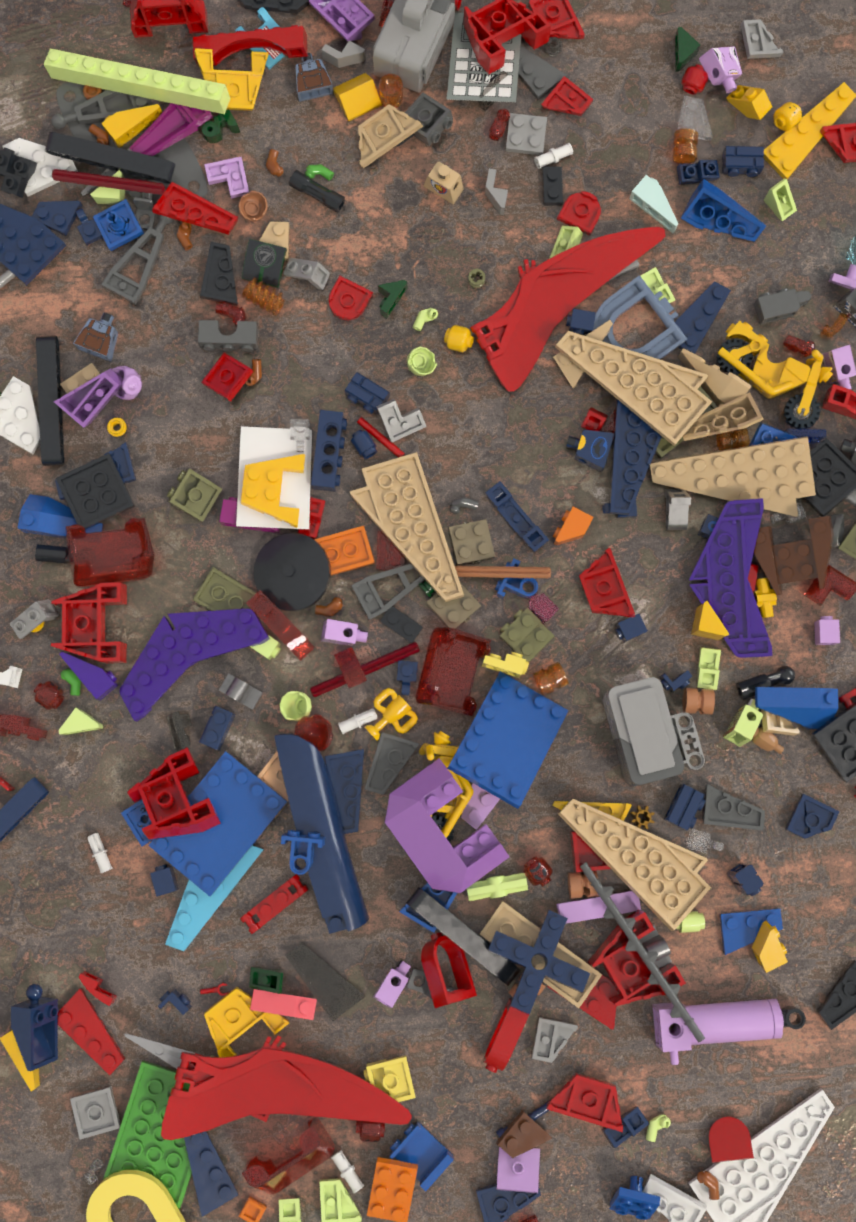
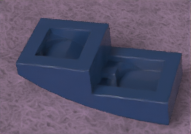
M636 1106L621 1115L623 1132L606 1127L602 1129V1132L611 1146L616 1148L630 1136L634 1137L649 1123L639 1107Z

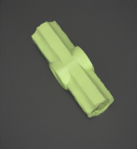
M525 873L509 876L499 875L477 881L467 888L469 901L488 897L490 899L507 896L509 893L528 890Z

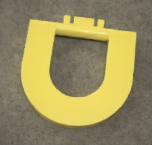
M122 1170L106 1177L91 1195L86 1212L87 1222H113L111 1218L112 1203L122 1196L130 1195L140 1198L147 1204L156 1222H186L164 1184L153 1175L139 1170Z

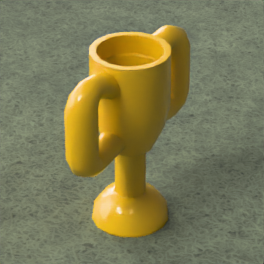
M387 688L376 696L373 701L374 707L383 713V718L374 726L366 725L364 728L378 741L380 738L379 731L388 723H392L398 733L404 734L417 723L418 718L416 713L411 710L412 708L400 695L397 696L393 689ZM391 695L392 701L388 706H381L380 703ZM405 715L410 716L411 718L400 727L398 720Z

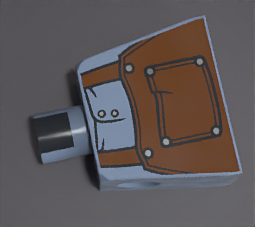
M308 53L306 57H301L302 63L296 65L299 102L332 95V82L322 60H313L311 53Z
M103 312L100 321L92 318L88 319L73 343L75 347L80 351L111 362L118 337L117 330L111 326L114 317Z

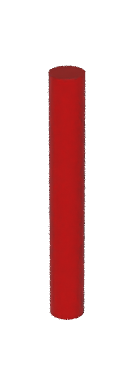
M359 418L357 423L398 458L405 455L402 450L364 418Z

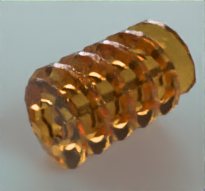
M254 277L244 288L242 298L246 297L247 301H252L254 305H259L261 309L266 308L267 312H272L274 316L278 315L285 302L282 299L283 293L280 292L276 295L277 289L275 288L269 292L270 285L262 288L263 282L260 281L257 285V278Z

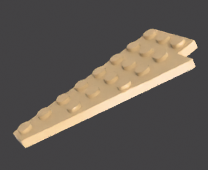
M568 331L555 346V348L673 446L677 444L712 403L710 399L698 390L708 378L707 374Z
M808 436L655 461L650 464L653 483L728 501L763 498L765 510L795 517L798 516L796 498L816 495Z
M417 452L362 468L366 487L350 491L351 497L444 602L464 597Z
M575 799L570 800L558 813L671 931H674L711 889L698 874V871L708 861L707 858Z

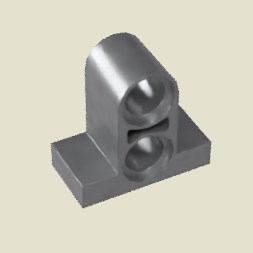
M665 489L666 530H687L689 505H691L690 495L686 490Z
M229 673L219 691L254 710L263 695L261 691Z
M652 924L655 930L639 939L647 952L658 953L655 964L659 969L672 962L669 957L671 951L665 939L658 934L655 925Z

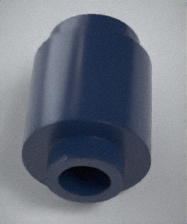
M358 430L352 435L351 443L360 457L363 456L366 460L377 453V446L367 431Z

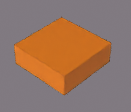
M249 1196L238 1217L247 1222H259L267 1206Z

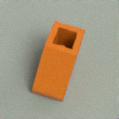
M572 507L571 511L566 510L562 521H564L562 528L557 527L553 535L556 539L554 544L560 545L583 538L593 516L575 507Z

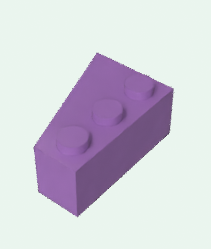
M110 368L57 399L54 403L85 428L92 423L121 388L123 379Z

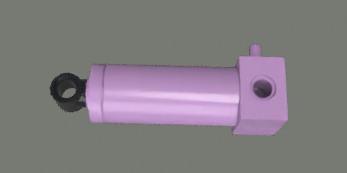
M776 999L688 1006L683 1004L705 1037L703 1041L698 1043L688 1026L684 1024L685 1022L682 1018H671L672 1003L652 1004L656 1046L662 1052H670L672 1065L679 1064L678 1051L692 1050L691 1045L782 1038L783 1028L800 1029L806 1021L803 1011L794 1006H786L780 1009ZM795 1012L797 1018L794 1022H790L789 1016ZM674 1023V1027L669 1030L670 1025Z

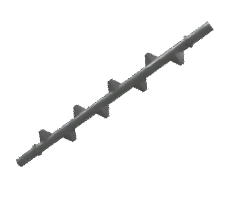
M587 862L581 865L580 868L590 881V885L594 887L607 907L603 915L604 918H615L629 939L625 947L626 951L638 952L651 972L647 982L649 984H659L673 1004V1009L670 1013L671 1018H682L685 1022L684 1024L688 1026L698 1043L703 1041L705 1037L693 1021L694 1018H691L677 997L680 985L668 984L655 964L658 953L647 952L633 932L632 928L636 920L634 918H624L610 898L614 888L612 886H602L599 882L600 879H597Z

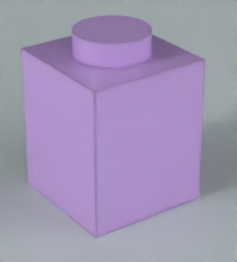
M822 616L820 620L814 622L815 645H836L840 643L839 620H833L832 616Z

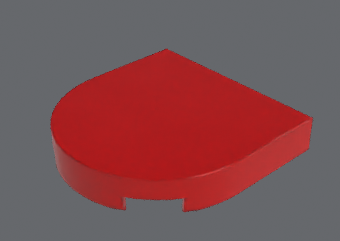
M586 191L570 195L558 214L557 220L569 226L578 227L583 233L590 236L601 214V207L597 197Z
M339 275L329 294V307L332 313L339 319L354 320L363 314L373 296V292Z
M723 1117L712 1125L709 1131L712 1163L754 1159L750 1133L742 1121L733 1117Z

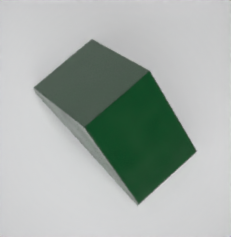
M678 27L675 35V72H679L698 54L700 44L682 27Z

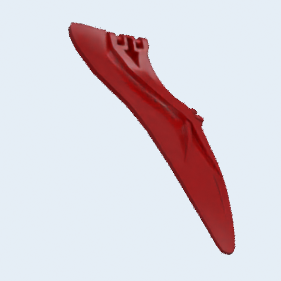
M647 227L601 236L561 252L537 267L535 260H531L530 268L528 259L523 260L524 271L521 266L517 267L520 281L508 301L495 314L470 327L472 333H475L478 338L479 346L486 352V358L507 392H514L525 381L555 326L583 300L661 242L666 236L663 228ZM483 328H485L487 331V334L485 335L482 331ZM494 344L496 351H493L491 345Z
M277 1035L272 1044H269L271 1037L268 1036L262 1048L237 1056L208 1057L181 1052L180 1059L182 1060L180 1066L177 1067L174 1078L176 1083L172 1087L171 1095L168 1099L162 1122L161 1136L166 1140L180 1139L211 1130L249 1115L291 1114L398 1125L408 1124L412 1119V1115L408 1109L394 1098L359 1076L319 1059L282 1050L286 1043L282 1042L279 1047L276 1046L281 1039ZM190 1062H195L194 1069L188 1068ZM184 1083L190 1084L188 1090L183 1089Z

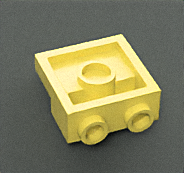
M515 652L507 654L504 661L501 660V656L490 653L489 656L485 655L482 667L498 672L501 671L504 674L519 678L522 674L525 675L529 661L523 659V655Z
M406 1055L368 1063L366 1065L367 1069L363 1070L367 1082L381 1089L396 1101L401 1102L416 1098Z

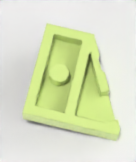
M341 1178L320 1179L322 1222H361L362 1216Z

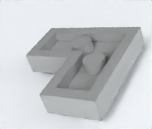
M394 399L376 406L391 442L427 427L419 408L401 415Z

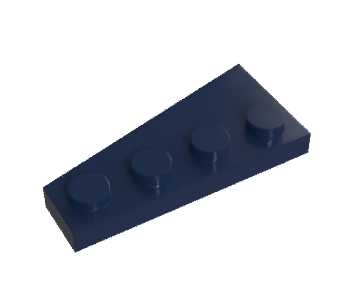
M364 749L325 756L327 771L336 796L344 834L359 831Z

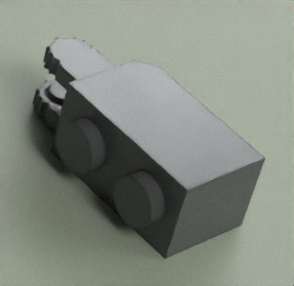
M784 288L775 294L764 293L759 295L754 306L760 325L793 317L800 307L806 306L808 301L811 300L812 294L805 290L796 292L795 289L788 290V288Z

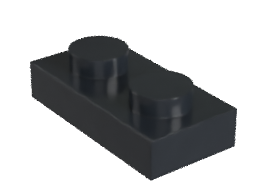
M562 166L543 167L544 206L563 205Z
M393 606L386 611L380 620L382 624L410 643L414 642L423 629L421 625Z

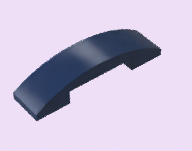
M501 481L485 492L499 514L533 552H536L549 541L542 530L531 521L512 498V494Z

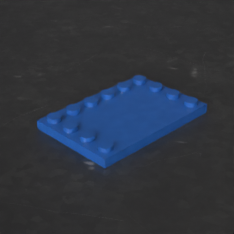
M500 671L447 769L519 809L569 710Z
M225 751L188 796L191 806L209 798L221 824L204 832L153 839L148 845L208 896H212L288 802L227 751Z

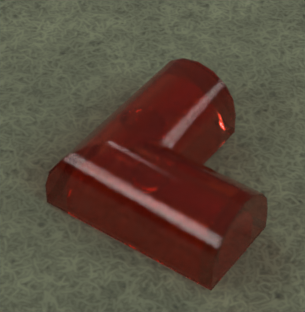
M828 565L825 588L820 589L818 578H815L804 596L821 606L829 593L833 591L848 601L856 592V582L831 565Z

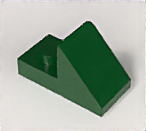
M401 280L378 285V292L386 296L379 306L381 316L386 319L389 317L408 289L407 281Z
M251 967L249 988L278 994L282 993L283 969L271 970Z

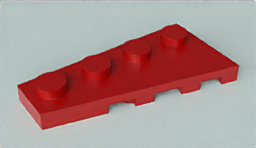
M171 182L152 208V212L227 235H229L238 222L236 215L174 182Z
M80 988L58 1011V1025L110 1076L125 1060V1057L113 1037L109 1035L105 1024L95 1012V1008L86 997L83 988Z

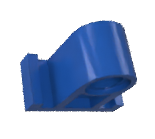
M513 558L512 562H507L506 566L518 567L521 561ZM534 578L499 579L495 588L498 591L496 596L503 599L506 593L502 591L505 589L522 598L529 599L536 594L538 583ZM525 583H529L532 585L533 591L525 592L522 586Z
M288 830V833H284L281 836V844L291 841L289 863L291 871L297 875L305 874L313 864L315 843H318V848H322L325 845V837L320 836V833L308 832V835H302L300 831ZM297 859H304L306 862V867H299L297 865Z

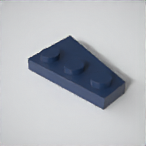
M497 1184L476 1189L484 1222H504L519 1209L521 1210L541 1196L539 1186L538 1193L497 1190Z

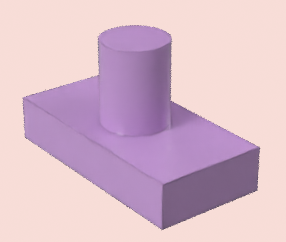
M850 264L846 277L836 273L831 274L828 282L851 290L856 288V265Z

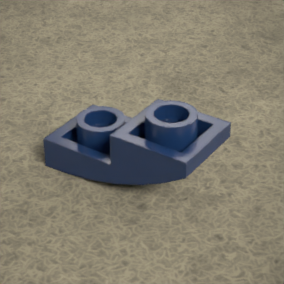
M699 160L698 163L679 164L677 166L679 185L701 183L703 179L713 181L720 178L717 160Z

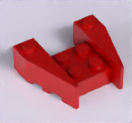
M131 0L130 22L134 38L152 37L153 26L187 24L190 34L208 32L207 10L203 0Z
M496 0L473 13L467 6L464 7V28L478 63L488 74L504 67L506 50L501 44L521 34L533 50L549 42L550 23L536 10L532 12L527 9L526 5L522 2Z
M121 582L99 583L94 587L83 589L72 595L63 596L51 601V604L62 607V643H51L52 647L107 664L126 663L127 644L121 641L105 642V605H127V585Z
M188 747L168 756L163 760L164 763L157 769L154 768L149 772L150 775L141 783L138 782L127 791L134 803L143 800L152 823L142 828L143 833L148 839L204 832L221 824L209 798L192 806L190 805L181 781L200 772Z
M637 910L626 917L636 920L632 930L638 939L655 930L644 911ZM619 924L587 961L592 967L602 963L617 988L619 994L609 999L610 1002L615 1006H620L633 1001L666 995L659 984H649L647 982L651 972L638 952L626 951L625 947L629 939ZM669 963L659 968L668 984H679L680 987L686 984L676 965Z

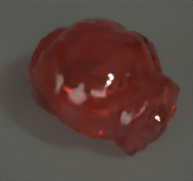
M314 714L310 717L303 716L295 725L294 733L313 743L319 751H324L331 744L334 736L332 725L319 714Z

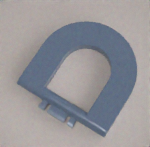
M640 275L605 300L595 315L593 330L609 320L614 325L619 316L645 298L667 329L643 347L628 350L661 360L688 340L674 322V319L678 317L677 312L675 311L670 315L669 313L674 308L665 297L659 300L663 296L662 292L659 291L654 295ZM612 325L603 342L622 347L614 338Z

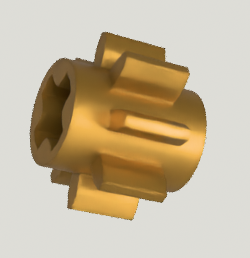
M638 805V811L630 812L634 815V819L630 820V822H636V827L638 828L643 825L645 829H648L647 824L655 823L651 820V816L655 813L648 812L649 806H645L644 810H642ZM645 813L646 821L640 822L641 819L638 815Z

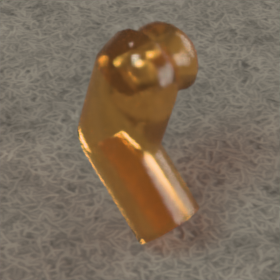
M840 313L832 327L829 325L824 326L822 334L828 338L833 337L843 328L849 317L844 313Z

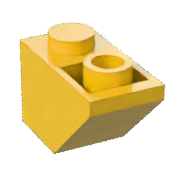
M738 85L737 89L726 97L727 101L747 118L761 120L772 108L765 90Z
M764 921L753 943L752 950L758 964L767 973L788 961L785 956L787 954L786 948L778 940L780 934L777 928Z

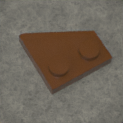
M522 1110L497 1140L496 1144L510 1157L514 1158L551 1140L553 1137Z

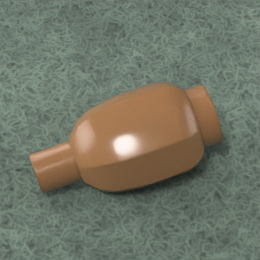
M763 727L757 728L752 738L753 742L766 751L774 750L781 754L784 747L778 744L777 737L773 733L763 732Z

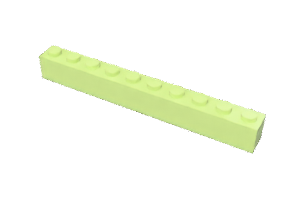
M55 49L49 50L44 62L50 77L57 80L225 114L230 101L225 84Z

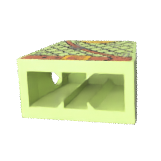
M750 699L748 705H744L737 711L723 738L739 747L752 740L763 717V714L758 711L759 708H756L755 699Z

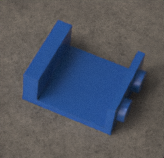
M417 1121L414 1125L411 1123L404 1130L403 1133L405 1135L401 1140L396 1139L392 1143L389 1157L391 1159L395 1157L398 1161L418 1164L416 1178L420 1181V1187L427 1191L453 1162L454 1157L447 1148Z

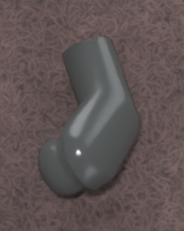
M465 497L456 499L450 503L449 511L458 514L460 508L463 507L476 510L478 501Z

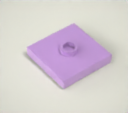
M499 1147L497 1190L538 1193L540 1149L533 1148L512 1158Z

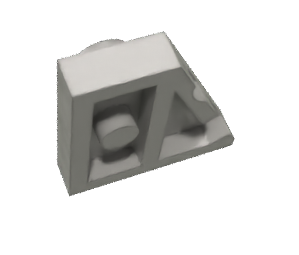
M761 19L743 20L741 29L747 59L781 57L783 50L776 47L773 42L774 37L766 30V26Z

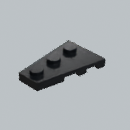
M211 242L200 298L238 306L230 246Z
M853 960L817 1011L830 1030L856 1013L855 960Z

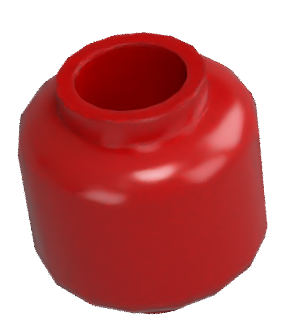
M696 64L695 66L688 67L681 80L683 90L691 95L701 93L709 79L708 74L702 65Z

